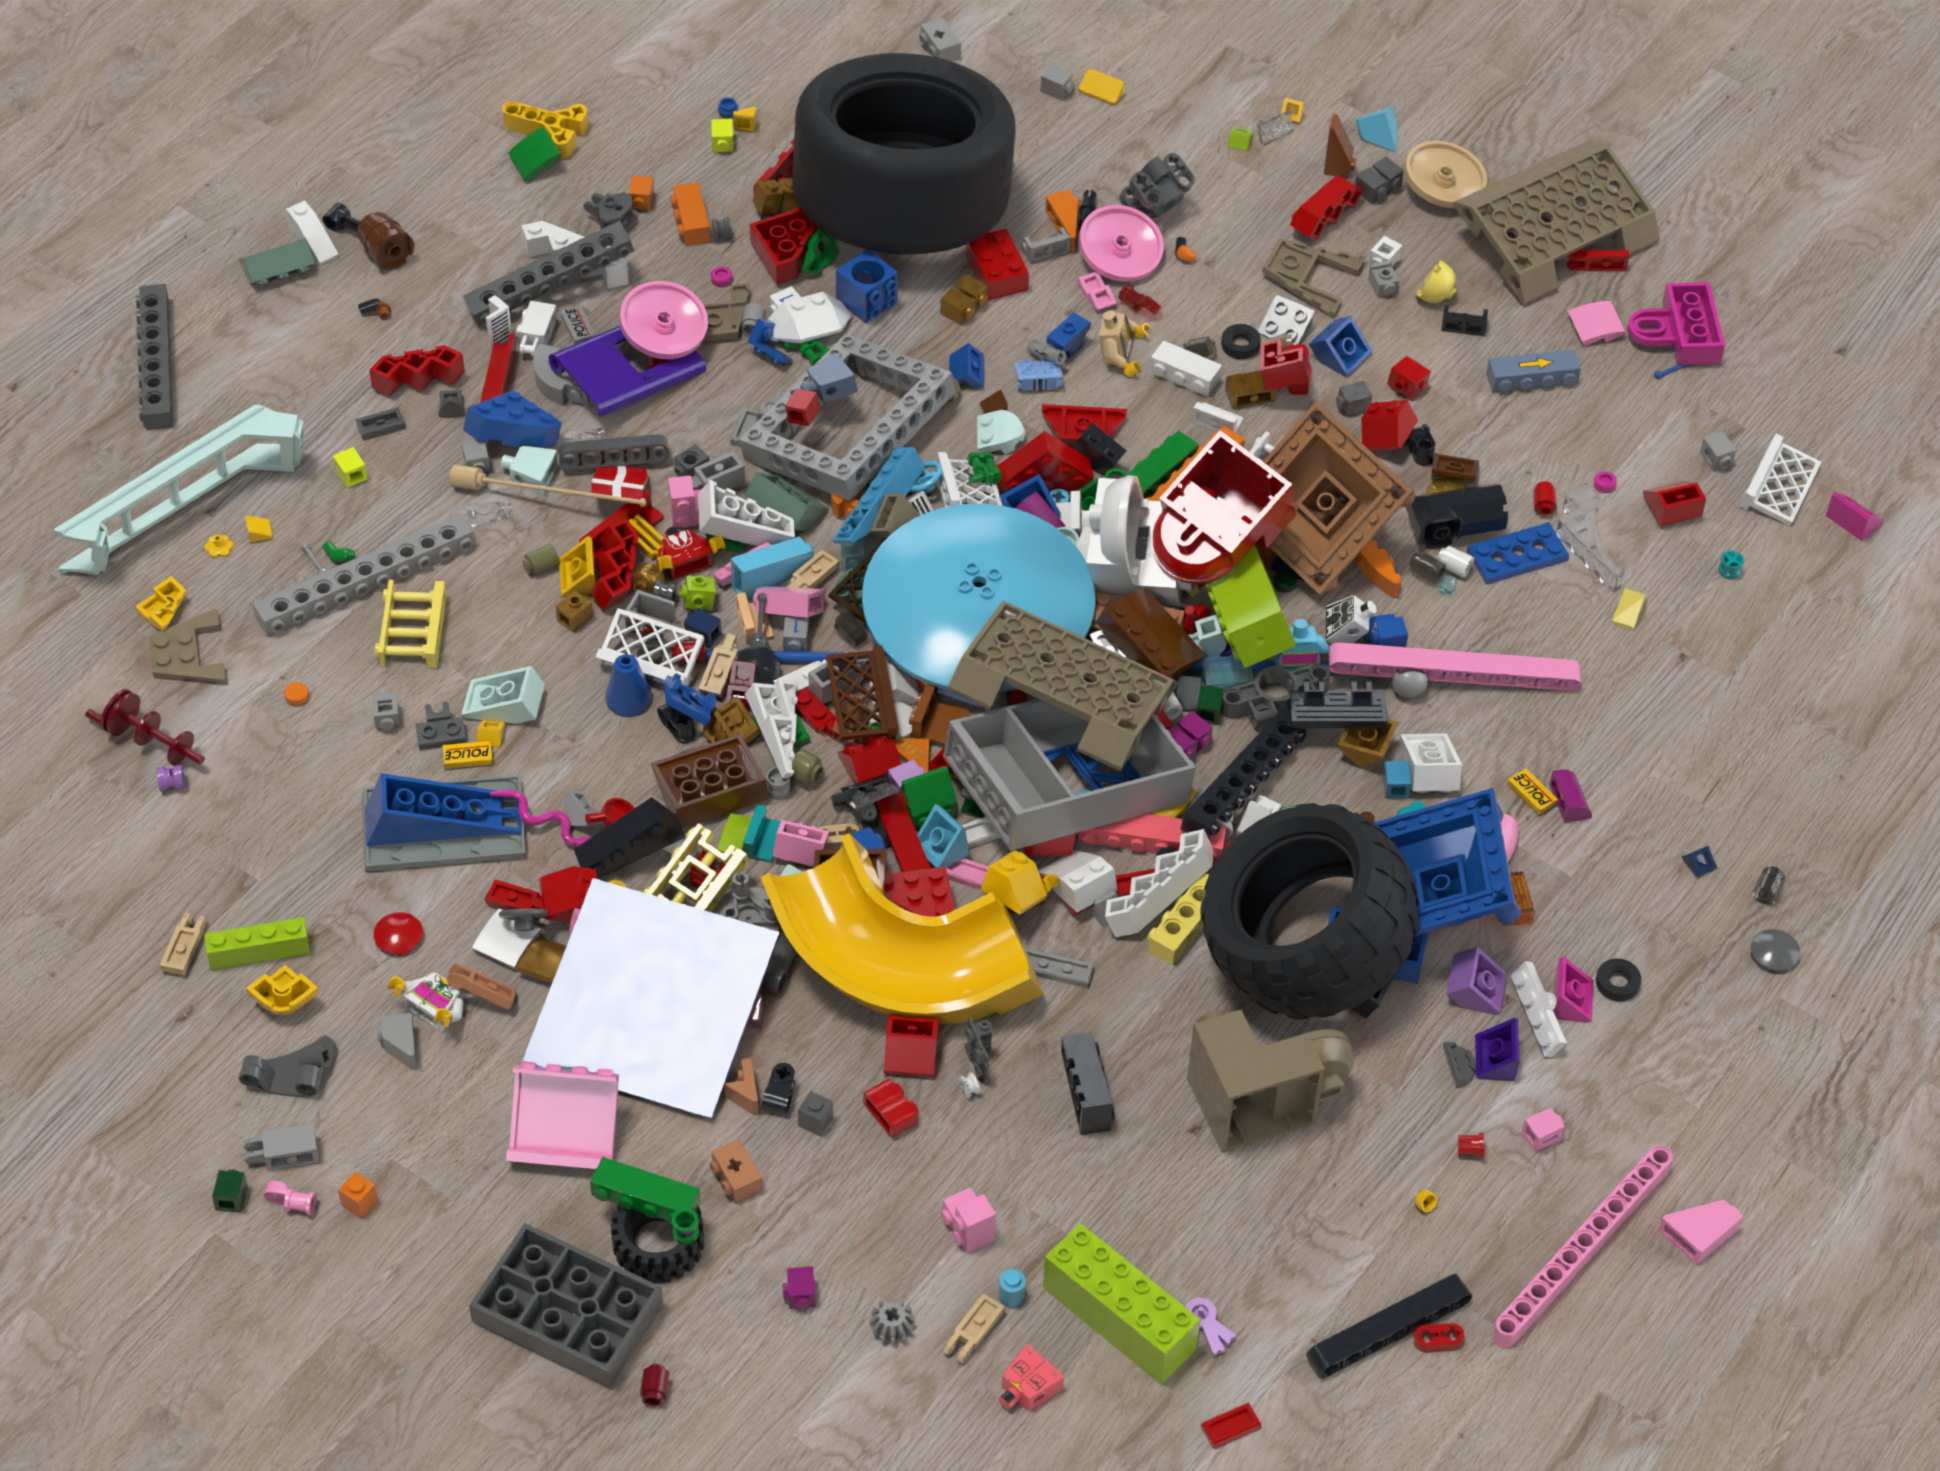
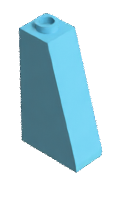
M796 537L731 558L732 589L737 594L745 592L748 601L753 599L756 589L765 586L775 587L791 578L794 572L813 557V548L800 537Z

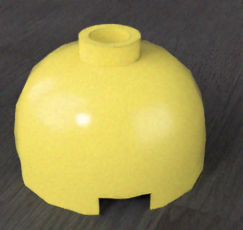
M1439 260L1438 265L1433 267L1423 281L1424 286L1422 289H1418L1416 296L1432 304L1441 303L1445 298L1450 300L1457 290L1454 288L1456 275L1453 269L1442 260Z

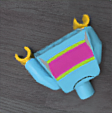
M1298 619L1294 622V627H1289L1297 646L1274 655L1275 666L1284 667L1289 670L1320 663V654H1329V642L1325 641L1321 635L1316 634L1315 627L1308 626L1307 621Z

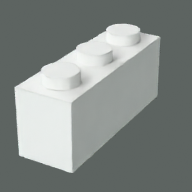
M1164 340L1151 357V373L1208 397L1221 380V364Z

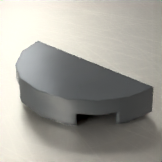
M1444 1042L1443 1049L1457 1089L1465 1086L1472 1080L1476 1068L1475 1058L1471 1051L1468 1049L1466 1051L1463 1047L1457 1046V1043Z

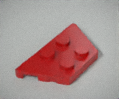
M1042 404L1041 413L1055 437L1067 445H1074L1091 423L1109 437H1112L1127 417V409L1050 404Z

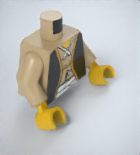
M1111 310L1106 311L1103 314L1099 331L1104 364H1115L1119 368L1123 367L1124 373L1128 377L1138 374L1137 370L1141 368L1139 363L1133 361L1128 364L1126 361L1133 335L1135 334L1139 339L1149 336L1145 331L1151 328L1150 325L1143 323L1138 326L1135 321L1127 318L1125 314L1115 313Z

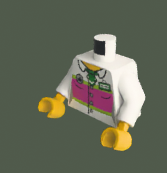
M431 973L427 977L412 981H403L399 977H392L390 979L387 989H394L393 995L396 997L403 994L405 1009L442 1033L445 1028L449 1027L450 1023L461 1019L464 1006L461 990L450 986L447 980L439 974Z

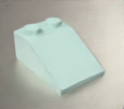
M532 666L473 679L469 685L461 716L467 719L491 720L512 724L535 720L545 683Z

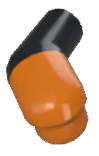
M1178 237L1175 245V256L1189 263L1194 262L1197 257L1196 253L1186 246L1187 240L1184 237Z

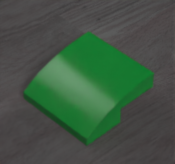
M544 127L527 135L508 152L523 179L528 182L543 167L549 170L562 156L554 140Z

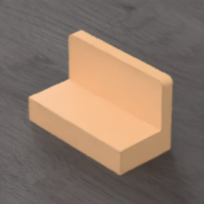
M744 592L736 594V602L745 641L748 644L752 635L757 633L759 612H755L754 603L748 604L746 593ZM763 613L762 633L770 640L773 639L772 628L768 614Z

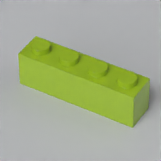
M304 917L204 933L210 970L310 954Z

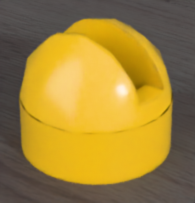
M1421 1190L1415 1195V1205L1424 1212H1430L1437 1205V1196L1429 1190Z

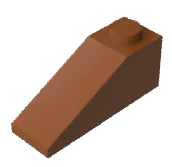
M1333 114L1329 128L1324 174L1349 178L1350 170H1355L1357 158H1353L1354 148L1338 115Z

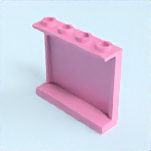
M523 1061L520 1065L513 1068L515 1081L510 1146L506 1153V1161L596 1169L602 1156L613 1160L619 1074H613L612 1069L599 1068L597 1072L587 1071V1067L572 1066V1070L562 1069V1065L546 1064V1067H536L535 1062Z

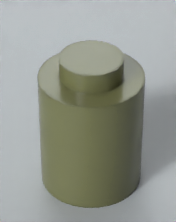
M552 544L525 554V560H523L526 572H531L534 576L560 564L558 554Z

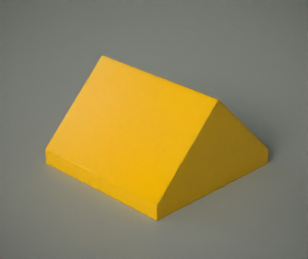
M587 536L559 558L561 596L563 597L569 596L574 591L581 595H592L590 592L596 584L595 555L592 538Z

